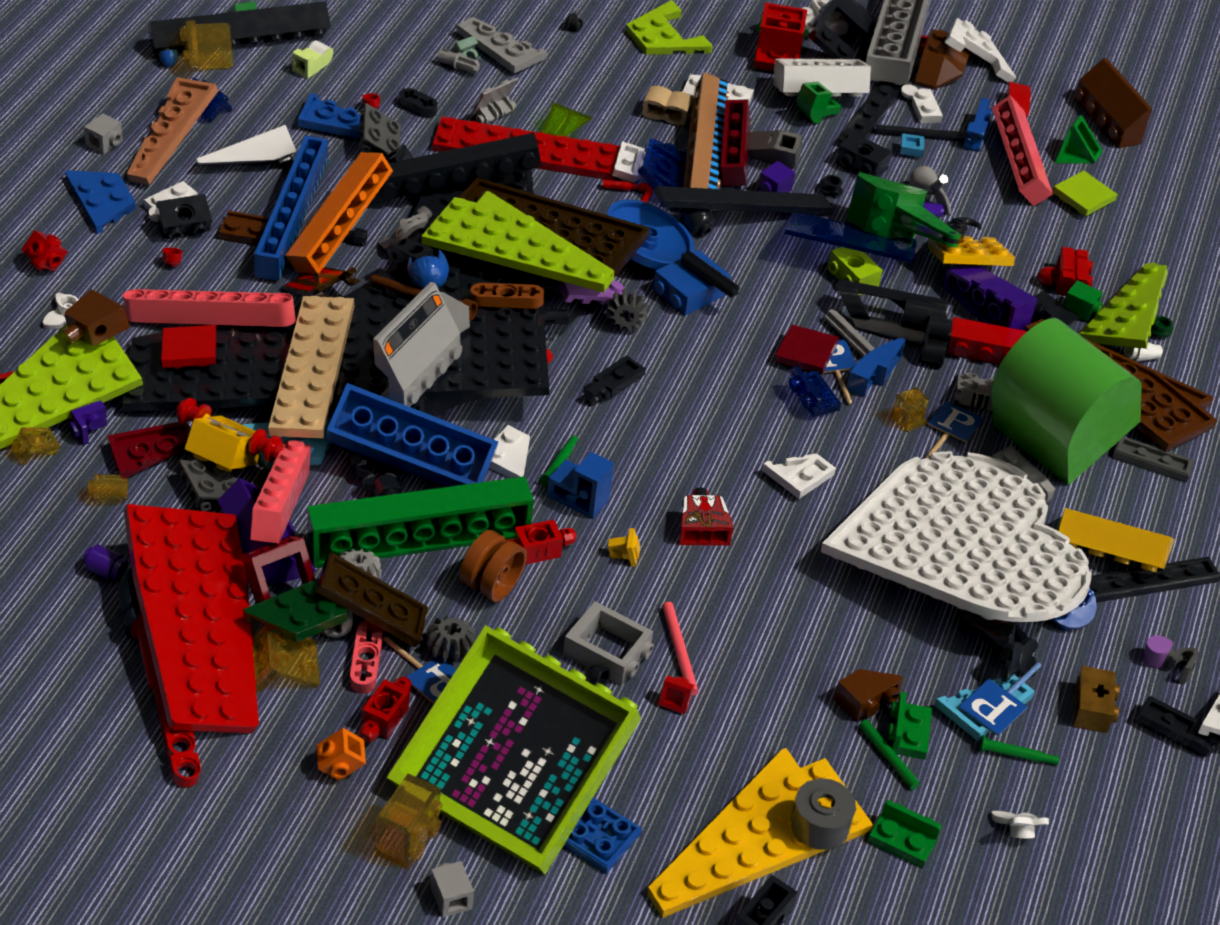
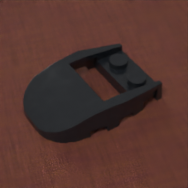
M829 0L827 4L821 7L818 11V17L812 24L814 29L808 33L807 37L831 59H859L870 47L877 20L856 0ZM833 11L840 12L844 16L845 21L849 25L855 26L865 39L856 51L851 49L848 44L824 24Z

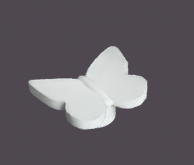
M56 293L57 308L44 317L43 327L45 329L62 328L66 324L65 311L79 299L73 295Z
M992 811V820L1001 824H1009L1010 837L1034 838L1035 825H1049V818H1037V816L1030 813L1015 815L1010 812Z

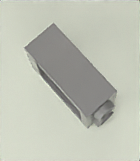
M594 601L565 636L563 655L587 668H590L592 665H602L610 670L609 679L622 686L628 677H634L642 659H648L654 648V644H652L653 631ZM599 627L633 644L623 659L588 642Z

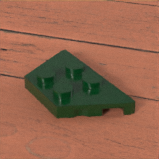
M318 578L243 609V617L248 622L256 619L265 623V629L273 633H280L285 638L297 643L346 622L347 609L316 592L320 579Z

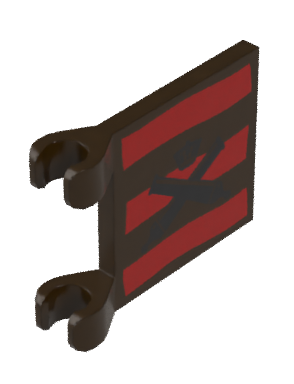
M323 267L319 274L305 273L281 286V289L284 292L299 295L329 297L324 295L323 290L343 280L347 285L353 286L359 283L360 280L356 279L353 275L357 272L354 267L346 271Z

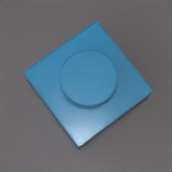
M902 134L900 154L910 157H923L924 136Z

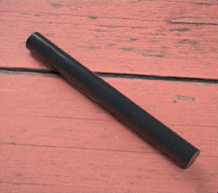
M876 125V133L901 136L902 134L924 136V138L964 141L965 132Z

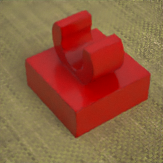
M667 675L662 686L658 705L685 714L690 704L694 684L689 683L688 679L680 676L674 678Z

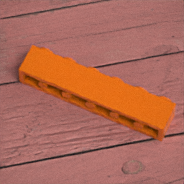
M361 152L286 253L285 256L297 273H320L393 172V169L382 153Z

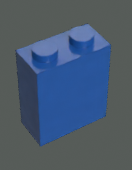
M700 250L693 252L731 280V275ZM681 258L655 271L653 290L684 316L726 295L682 264Z

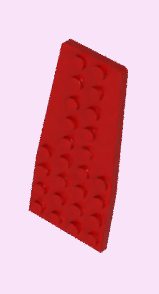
M127 504L123 512L133 581L168 726L173 730L253 733L259 724L251 622L246 621L243 617V609L249 607L246 571L241 557L243 554L236 515Z

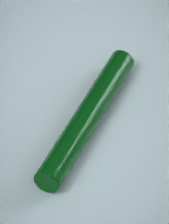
M863 720L859 724V728L911 790L916 789L920 785L919 780L869 720Z

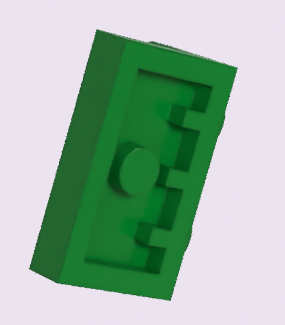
M900 692L898 702H892L890 718L895 720L894 724L890 723L887 740L892 741L891 748L896 754L926 760L932 708L906 703L907 693Z
M886 800L882 813L872 829L867 842L923 868L937 842L942 826L929 817H924L901 804Z

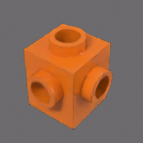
M341 728L317 744L318 769L340 781L366 764L364 739L345 728Z

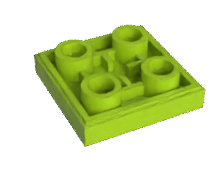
M1082 171L1055 185L1052 191L1061 201L1068 203L1084 216H1088L1114 202L1118 195L1086 171Z

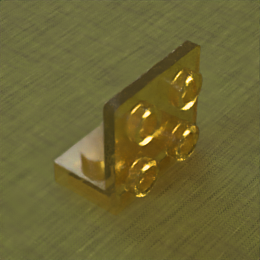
M265 625L252 639L257 691L262 692L270 682L275 680L276 676H281L314 688L320 684L316 640L308 637L296 643L285 638L280 633H273L265 629Z

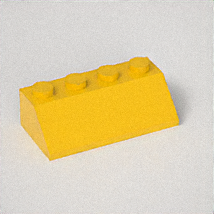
M1067 508L1064 510L1059 527V532L1070 539L1069 544L1075 549H1078V546L1089 548L1088 554L1102 558L1105 553L1115 556L1114 561L1130 565L1131 560L1142 563L1141 569L1157 572L1158 568H1165L1174 544L1172 537Z

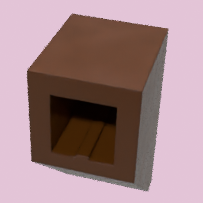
M859 669L838 681L834 700L858 722L866 716H873L884 705H890L893 701H897L904 679L896 674Z

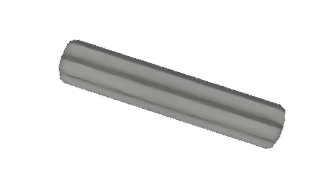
M831 309L824 316L825 320L863 357L875 349L837 311Z

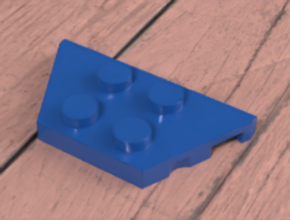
M65 171V178L96 234L103 232V226L108 222L116 223L122 216L136 209L135 200L119 173Z

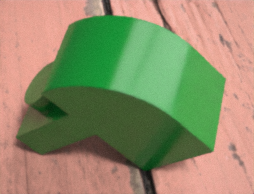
M818 81L802 83L796 102L797 108L816 124L821 123L823 116L839 114L842 106L831 98L832 92Z

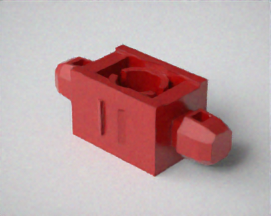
M553 519L515 527L514 539L506 540V543L513 541L525 548L527 551L525 565L561 558L562 545L573 544L576 541V533L573 528H562L559 531Z
M401 676L393 683L384 679L362 708L359 737L364 739V742L370 743L379 735L388 739L409 710L411 680L409 678Z

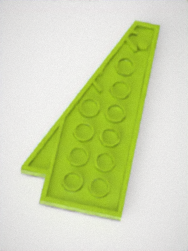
M66 323L0 384V449L71 418V410L100 400L104 403L142 386V377L114 336L96 346H91L80 339L68 345L61 337V331L68 327Z

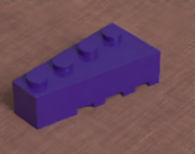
M959 264L947 269L943 288L980 322L1023 331L1025 326L1031 322L1038 299L986 269L972 264Z

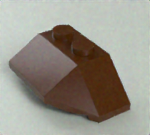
M932 29L923 51L914 85L936 90L941 85L948 84L962 77L971 51L964 48L960 53L945 43L949 33L943 30Z

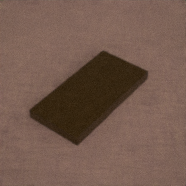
M331 552L328 554L316 592L416 648L421 641L428 607Z

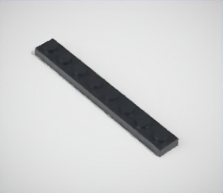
M916 56L909 82L918 71L921 62L920 57ZM881 81L840 135L837 146L852 133L868 139L875 130L876 125L880 123L901 94L902 86L906 84L896 85L891 82Z

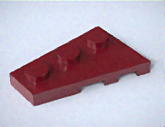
M174 422L108 435V444L120 480L184 451L191 430L189 423Z

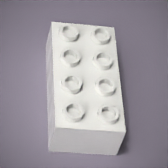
M775 59L773 85L780 92H785L786 96H798L802 83L818 81L832 92V96H841V93H849V96L858 97L862 96V93H869L871 66L860 59Z

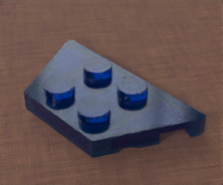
M650 139L645 146L637 172L654 191L656 186L682 187L687 148L684 151L675 149L674 144Z

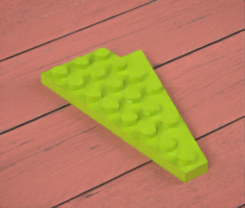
M486 191L477 203L464 198L454 197L422 235L423 245L603 293L614 280L613 269L538 223L532 216L524 214L489 191Z

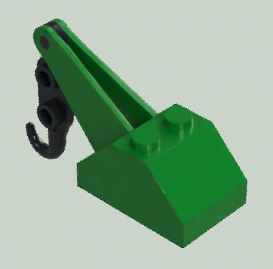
M859 172L846 217L848 221L865 232L887 238H914L915 234L950 247H958L960 239H964L968 229L966 225L976 227L978 230L982 229V225L979 222L967 217L952 218L951 221L945 224L923 207L927 190Z

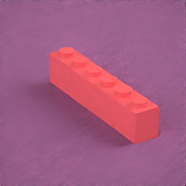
M1009 95L994 105L992 110L1019 191L1035 206L1051 196L1053 192L1025 112Z
M299 440L284 441V448L279 452L253 507L251 540L280 543L309 476L311 445L304 444Z

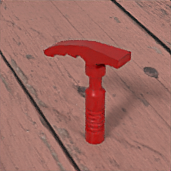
M650 175L647 184H632L627 181L603 179L602 189L639 190V192H645L643 199L640 201L648 202L653 193L654 175Z

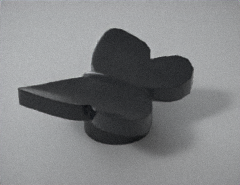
M1027 637L1023 640L1022 644L1012 641L1003 647L1000 654V662L1005 665L1002 682L1007 683L1016 671L1024 675L1036 664V659L1032 655L1038 648L1037 640Z

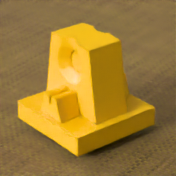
M629 528L628 536L611 538L608 543L610 557L628 559L631 567L637 566V559H639L640 544L635 528Z

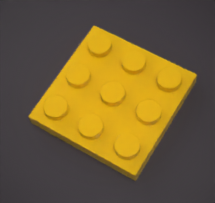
M965 236L964 239H960L958 247L946 246L928 238V248L942 263L1014 266L1015 256L993 237H982V240H973V237Z

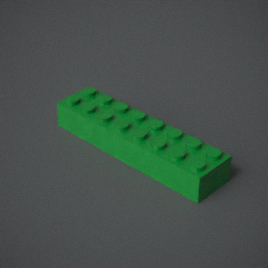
M526 476L312 505L307 506V544L314 567L320 568L323 567L325 559L330 552L340 556L343 551L350 552L351 549L355 551L363 549V552H373L374 556L383 559L471 546L480 534L486 530H493L504 536L506 540L514 539L515 527L531 524L534 499Z

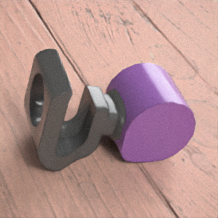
M1160 635L1151 636L1147 640L1142 654L1143 662L1152 668H1161L1168 663L1169 667L1173 669L1180 661L1184 662L1186 666L1182 670L1179 683L1186 684L1199 657L1197 649L1193 647L1179 648L1175 652L1172 649L1173 642L1170 639Z

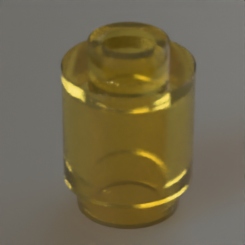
M94 474V479L88 480V496H94V502H120V500H127L128 478H121V475Z

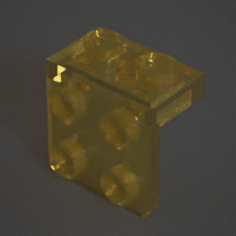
M195 20L185 22L184 27H181V39L186 43V50H183L184 64H188V71L228 69L233 66L231 33L228 23L195 24Z

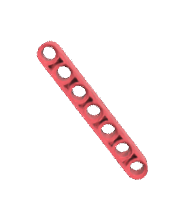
M133 289L122 295L129 322L286 327L296 322L293 296L286 293Z

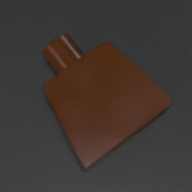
M91 289L65 311L64 317L68 327L61 331V337L68 345L80 339L91 346H96L130 328L125 308Z

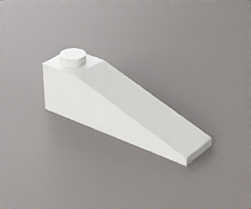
M286 125L197 158L196 162L198 165L274 162L279 160L281 164L293 159L292 155L296 153V149Z

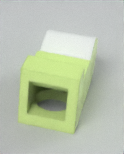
M316 40L303 51L300 49L293 51L292 71L307 79L330 63L333 57V49Z

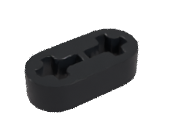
M405 88L399 92V105L402 108L423 118H433L437 115L438 102L434 98L412 88Z

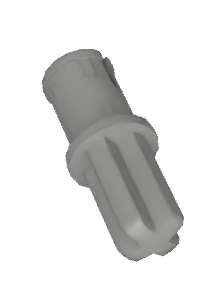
M441 48L437 53L438 62L453 66L455 70L462 69L471 73H477L480 68L477 60L465 57L461 52L454 53Z

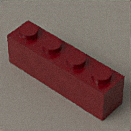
M748 99L725 100L721 155L723 186H746L750 134Z

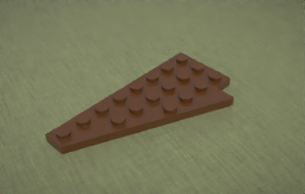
M1041 319L1039 321H1036L1032 324L1025 326L1024 331H1029L1032 327H1034L1035 325L1039 324L1044 320ZM1087 340L1140 380L1142 387L1141 421L1135 427L1165 452L1215 427L1218 420L1204 409L1212 404L1214 397Z

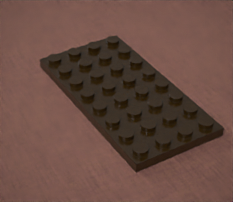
M476 178L458 197L477 203L486 191L493 193L613 269L614 278L650 236V227L481 178Z

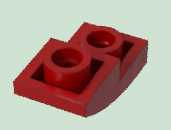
M1009 81L1006 97L1011 95L1024 110L1028 118L1031 98L1030 86Z

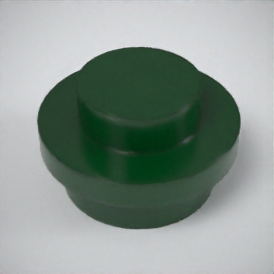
M1156 316L1154 325L1151 326V333L1159 338L1169 337L1173 332L1172 321L1165 316Z

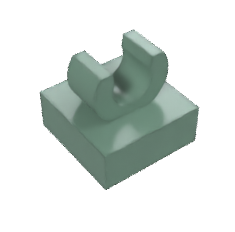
M471 36L456 42L450 51L454 53L461 52L465 57L469 55L471 59L476 60L478 53L474 48L477 46L478 41L475 36Z

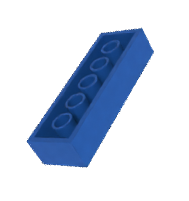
M349 383L345 386L326 432V441L444 487L484 482L499 442Z

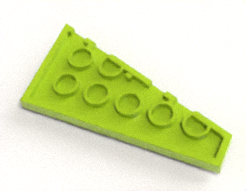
M1156 263L1144 264L1079 335L1096 344L1147 349V340L1151 336V326L1154 325L1159 307L1158 300H1161V290L1165 286L1168 275L1167 265H1157Z

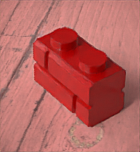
M1068 247L1060 248L1056 261L1057 295L1066 296L1077 280L1092 287L1093 276L1089 275L1092 271L1093 261H1089L1087 250H1074Z

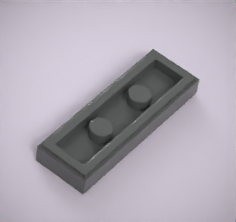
M1123 437L1118 441L1112 457L1186 483L1194 463L1193 459L1169 451L1165 452L1163 449L1127 437Z

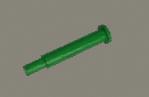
M571 436L546 473L540 475L539 481L544 487H548L549 477L572 453L573 447L578 441L577 436Z
M986 735L981 737L979 752L981 753L986 750L1039 763L1045 762L1054 765L1059 763V756L986 739Z

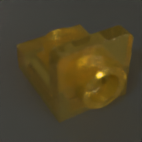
M22 427L11 445L13 452L22 465H27L33 454H57L61 447L50 428Z

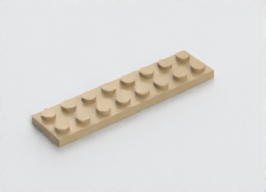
M303 296L268 427L269 436L324 438L355 307L354 298Z

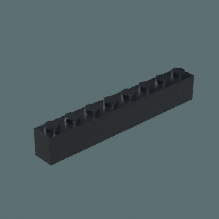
M327 1L151 21L148 24L152 52L158 53L181 49V52H190L195 50L194 47L203 46L204 50L217 48L216 45L225 44V47H233L239 45L238 42L247 41V44H256L261 42L260 39L268 38L270 42L282 40L284 36L298 39L303 38L304 34L312 33V36H322L331 28Z
M529 133L391 162L389 165L393 172L370 203L473 182L476 178L488 179L540 168L542 164L535 134Z

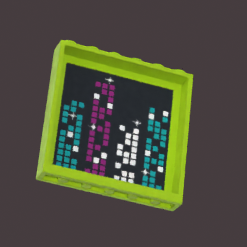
M485 625L387 778L398 789L546 875L642 718L637 710L638 706L625 697L619 700L611 695L612 691L600 683H596L595 686L585 681L586 677L575 669L567 671L560 667L561 663L554 657L547 654L545 657H542L535 653L536 649L527 642L521 641L517 643L510 639L511 635L499 627L493 630Z

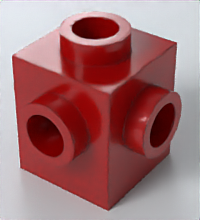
M37 230L32 232L21 249L31 259L30 264L41 271L45 268L55 272L68 253L60 245L62 241L50 233L47 235Z

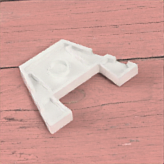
M957 18L949 30L950 33L945 40L946 44L960 53L964 48H967L993 65L995 74L1006 82H1013L1016 79L1015 74L986 32L977 31L966 20L963 22Z

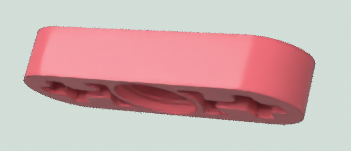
M367 620L361 622L357 627L350 671V687L353 691L360 694L369 693L376 687L383 642V629ZM368 632L373 633L372 642H366ZM368 652L375 657L371 660H363L359 655ZM362 671H367L365 681H360Z

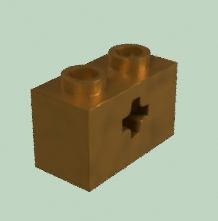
M1081 666L1075 682L1073 727L1108 733L1111 723L1117 722L1119 706H1115V701L1118 699L1120 686L1115 684L1116 672Z

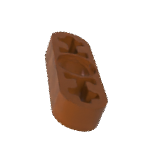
M477 283L470 288L471 300L477 302L480 307L535 309L544 304V290L538 285Z

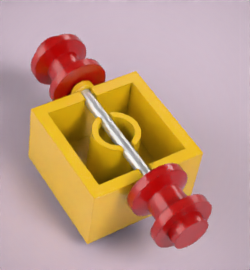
M187 398L185 401L180 402L177 407L178 421L182 424L192 422L185 450L194 453L193 457L202 461L210 460L217 463L216 467L221 470L231 472L232 469H245V467L257 465L260 453H263L264 460L272 462L284 448L281 437L274 435L268 438L267 432L263 429L255 431L223 416L211 417V407L206 404L198 407L196 400L193 398Z

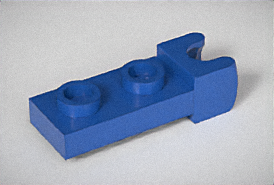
M981 99L974 123H969L963 144L965 149L980 151L992 113V109L988 108L990 99Z

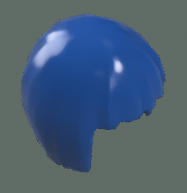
M440 250L438 251V258L435 256H423L420 259H415L413 263L411 257L409 258L407 273L417 288L423 290L430 282L436 283L439 289L446 283L449 265L445 255Z

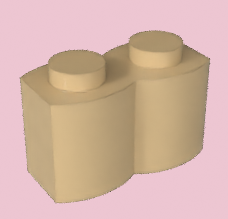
M651 86L643 103L642 114L653 120H665L670 124L682 126L686 124L690 115L694 97L681 91L672 92L662 86Z

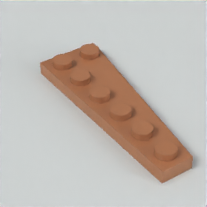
M179 77L175 79L166 96L168 101L165 106H161L157 122H153L150 127L152 130L150 136L144 139L141 149L138 151L127 172L129 181L147 185L151 184L217 94L216 84Z

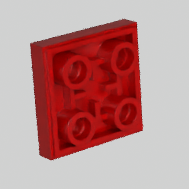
M216 325L163 328L162 368L171 367L178 369L185 366L206 367L208 365H215Z

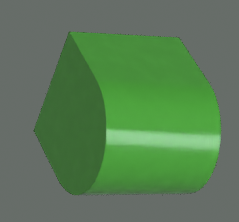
M1047 319L1027 331L1014 344L1001 362L991 388L993 424L1069 486L1140 423L1141 382L1060 319Z

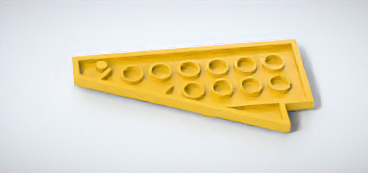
M787 748L782 749L648 887L647 895L661 917L664 918L825 851L824 849H815L807 846L796 838L791 829L790 817L795 804L796 794L799 788L807 781L823 778L831 779L844 785L826 758L800 768ZM822 797L817 800L821 807L826 809L832 808L831 799ZM856 800V812L852 820V826L846 841L843 843L871 832L873 827L872 822Z

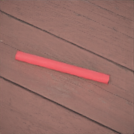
M665 602L662 605V609L683 678L689 680V683L694 684L692 696H694L699 691L672 602Z

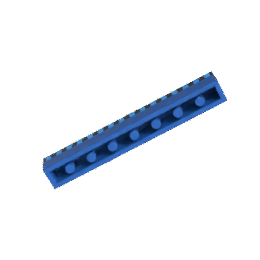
M311 136L304 137L254 253L255 277L275 281L280 280L288 260L285 255L296 241L328 163V139Z

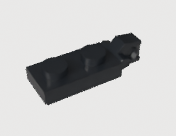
M626 355L593 377L589 388L586 389L585 401L590 405H594L600 402L603 397L605 399L613 397L643 377L646 373V368Z

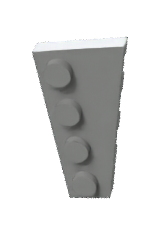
M474 17L457 24V33L464 38L475 36L478 41V48L513 73H517L547 58L546 50L542 48L536 50L527 41L518 42L513 39V35L507 32L499 33L496 31V27Z

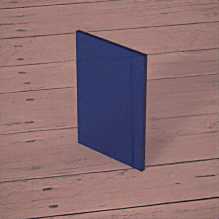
M793 213L785 229V234L909 263H912L915 257V248L917 247V239L887 238L865 232L853 224L809 214Z

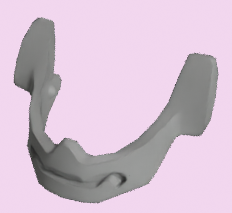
M422 206L417 210V215L409 219L402 218L399 227L390 239L384 237L379 241L381 247L388 252V247L407 238L418 228H424L429 218L433 215L430 209Z

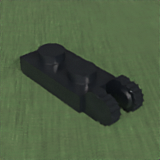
M1148 696L1135 719L1182 745L1189 746L1193 753L1206 758L1213 752L1211 745H1216L1220 738L1219 734L1209 732L1208 736L1199 734L1198 732L1202 725L1201 721L1152 696Z

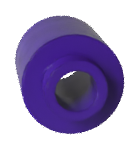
M96 544L93 548L89 547L83 556L85 570L109 581H112V579L119 581L128 567V561L123 559V555L99 544Z

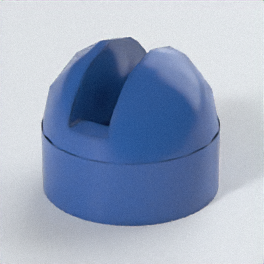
M177 50L159 52L160 60L166 67H172L177 63Z

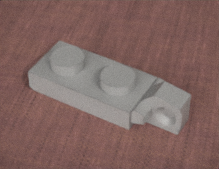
M1012 446L992 455L993 458L1007 462L1027 473V479L1033 484L1038 483L1046 495L1045 502L1052 500L1055 487L1045 475Z

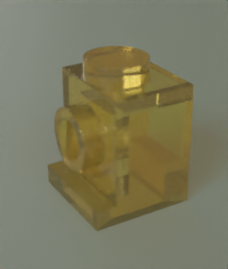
M917 387L896 395L891 417L905 432L927 424L924 416L929 399Z

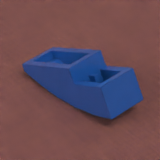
M899 338L887 342L866 354L850 371L847 390L865 397L873 383L883 386L901 359L906 339Z

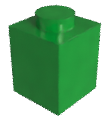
M1077 280L1067 292L1063 306L1077 315L1079 319L1088 323L1093 315L1096 316L1102 309L1103 303L1100 301L1103 292Z

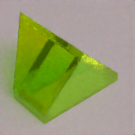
M553 102L541 132L557 136H568L593 119V117Z

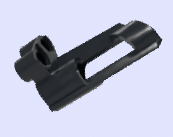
M843 279L835 284L857 330L895 340L899 338L906 339L905 342L922 346L918 361L943 366L952 320L947 319L946 299ZM858 293L890 299L904 310L902 322L868 316Z

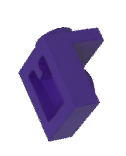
M101 400L71 410L72 422L69 423L71 434L74 438L78 437L83 445L89 444L88 432L107 426L106 407Z

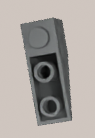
M783 130L750 132L748 157L773 164L779 161L789 168L796 169L802 153L803 135Z

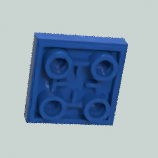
M592 798L563 847L603 873L608 874L640 837L642 828L597 799Z

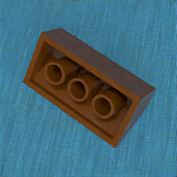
M1103 58L1079 79L1074 98L1118 148L1139 145L1142 143L1152 108L1107 58Z

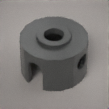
M817 778L803 784L796 794L795 804L790 817L791 829L796 838L803 844L815 849L829 850L840 846L849 835L856 812V803L852 793L843 784L831 779ZM822 797L831 799L832 808L826 809L821 807L817 800Z

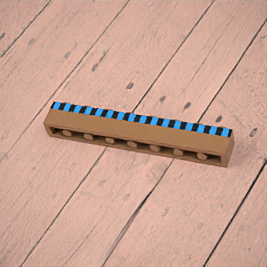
M703 72L694 88L683 187L719 189L721 180L718 179V176L721 172L720 161L722 155L725 100H728L729 91H727L728 81Z

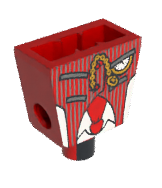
M702 487L694 489L692 495L684 497L679 545L730 546L734 527L723 497L708 495V490Z

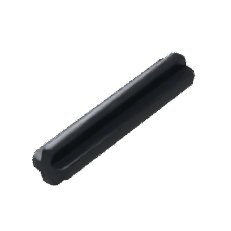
M686 251L681 255L680 261L682 264L728 297L734 298L738 295L739 285L694 253Z

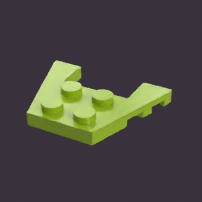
M673 0L626 24V32L645 55L673 54V51L694 54V50H704V54H710L713 49V45L704 35L684 40L668 21L681 18L682 10Z

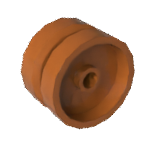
M486 530L480 534L467 551L459 572V581L474 591L480 590V593L489 600L500 602L513 590L520 579L526 564L527 551L524 547L513 541L506 543L504 536L493 530Z

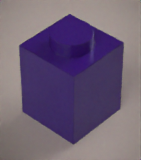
M779 161L775 162L760 172L757 191L790 192L793 188L795 171Z

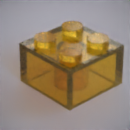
M409 773L406 775L376 818V855L407 870L414 860L418 861L421 859L425 852L427 841L430 837L434 838L441 827V821L439 820V814L443 805L440 802L441 788Z

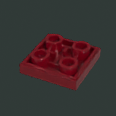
M792 324L775 355V362L789 367L793 366L808 370L811 373L823 374L838 345L839 337Z

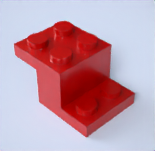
M765 3L754 68L774 71L775 59H799L807 9Z

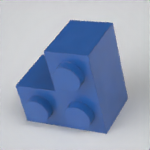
M590 452L579 465L565 459L549 477L547 497L593 519L609 501L614 462L593 452Z

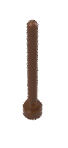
M372 275L370 277V282L374 285L413 298L422 291V289L382 276ZM469 299L459 300L469 306V320L472 321L477 314V302Z

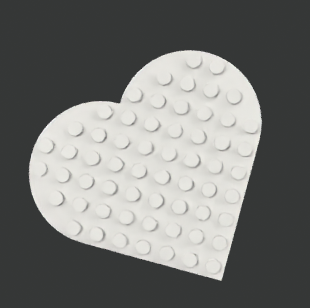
M952 451L931 453L930 458L920 459L915 457L904 462L822 543L821 548L822 553L830 555L835 559L845 561L860 569H865L885 579H890L910 589H915L935 599L955 605L960 609L981 615L988 620L1037 622L1065 615L1084 601L1089 591L1092 575L1088 568L1089 561L1080 548L1075 549L1070 545V539L1067 536L1044 525L1048 505H1046V495L1038 483L1033 484L1027 479V473L1007 462L969 452L967 457L953 456Z

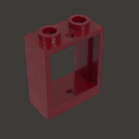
M290 536L280 540L279 544L271 543L241 555L256 604L271 598L261 566L294 554L302 585L315 580L303 538Z

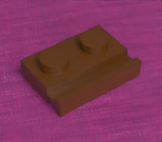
M228 210L227 217H225L219 230V240L258 246L270 217Z

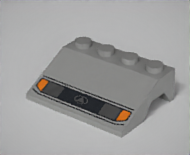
M430 282L373 338L375 365L388 377L389 387L380 396L410 407L418 401L419 397L427 389L431 388L434 381L441 374H444L447 368L462 353L460 332L436 283Z

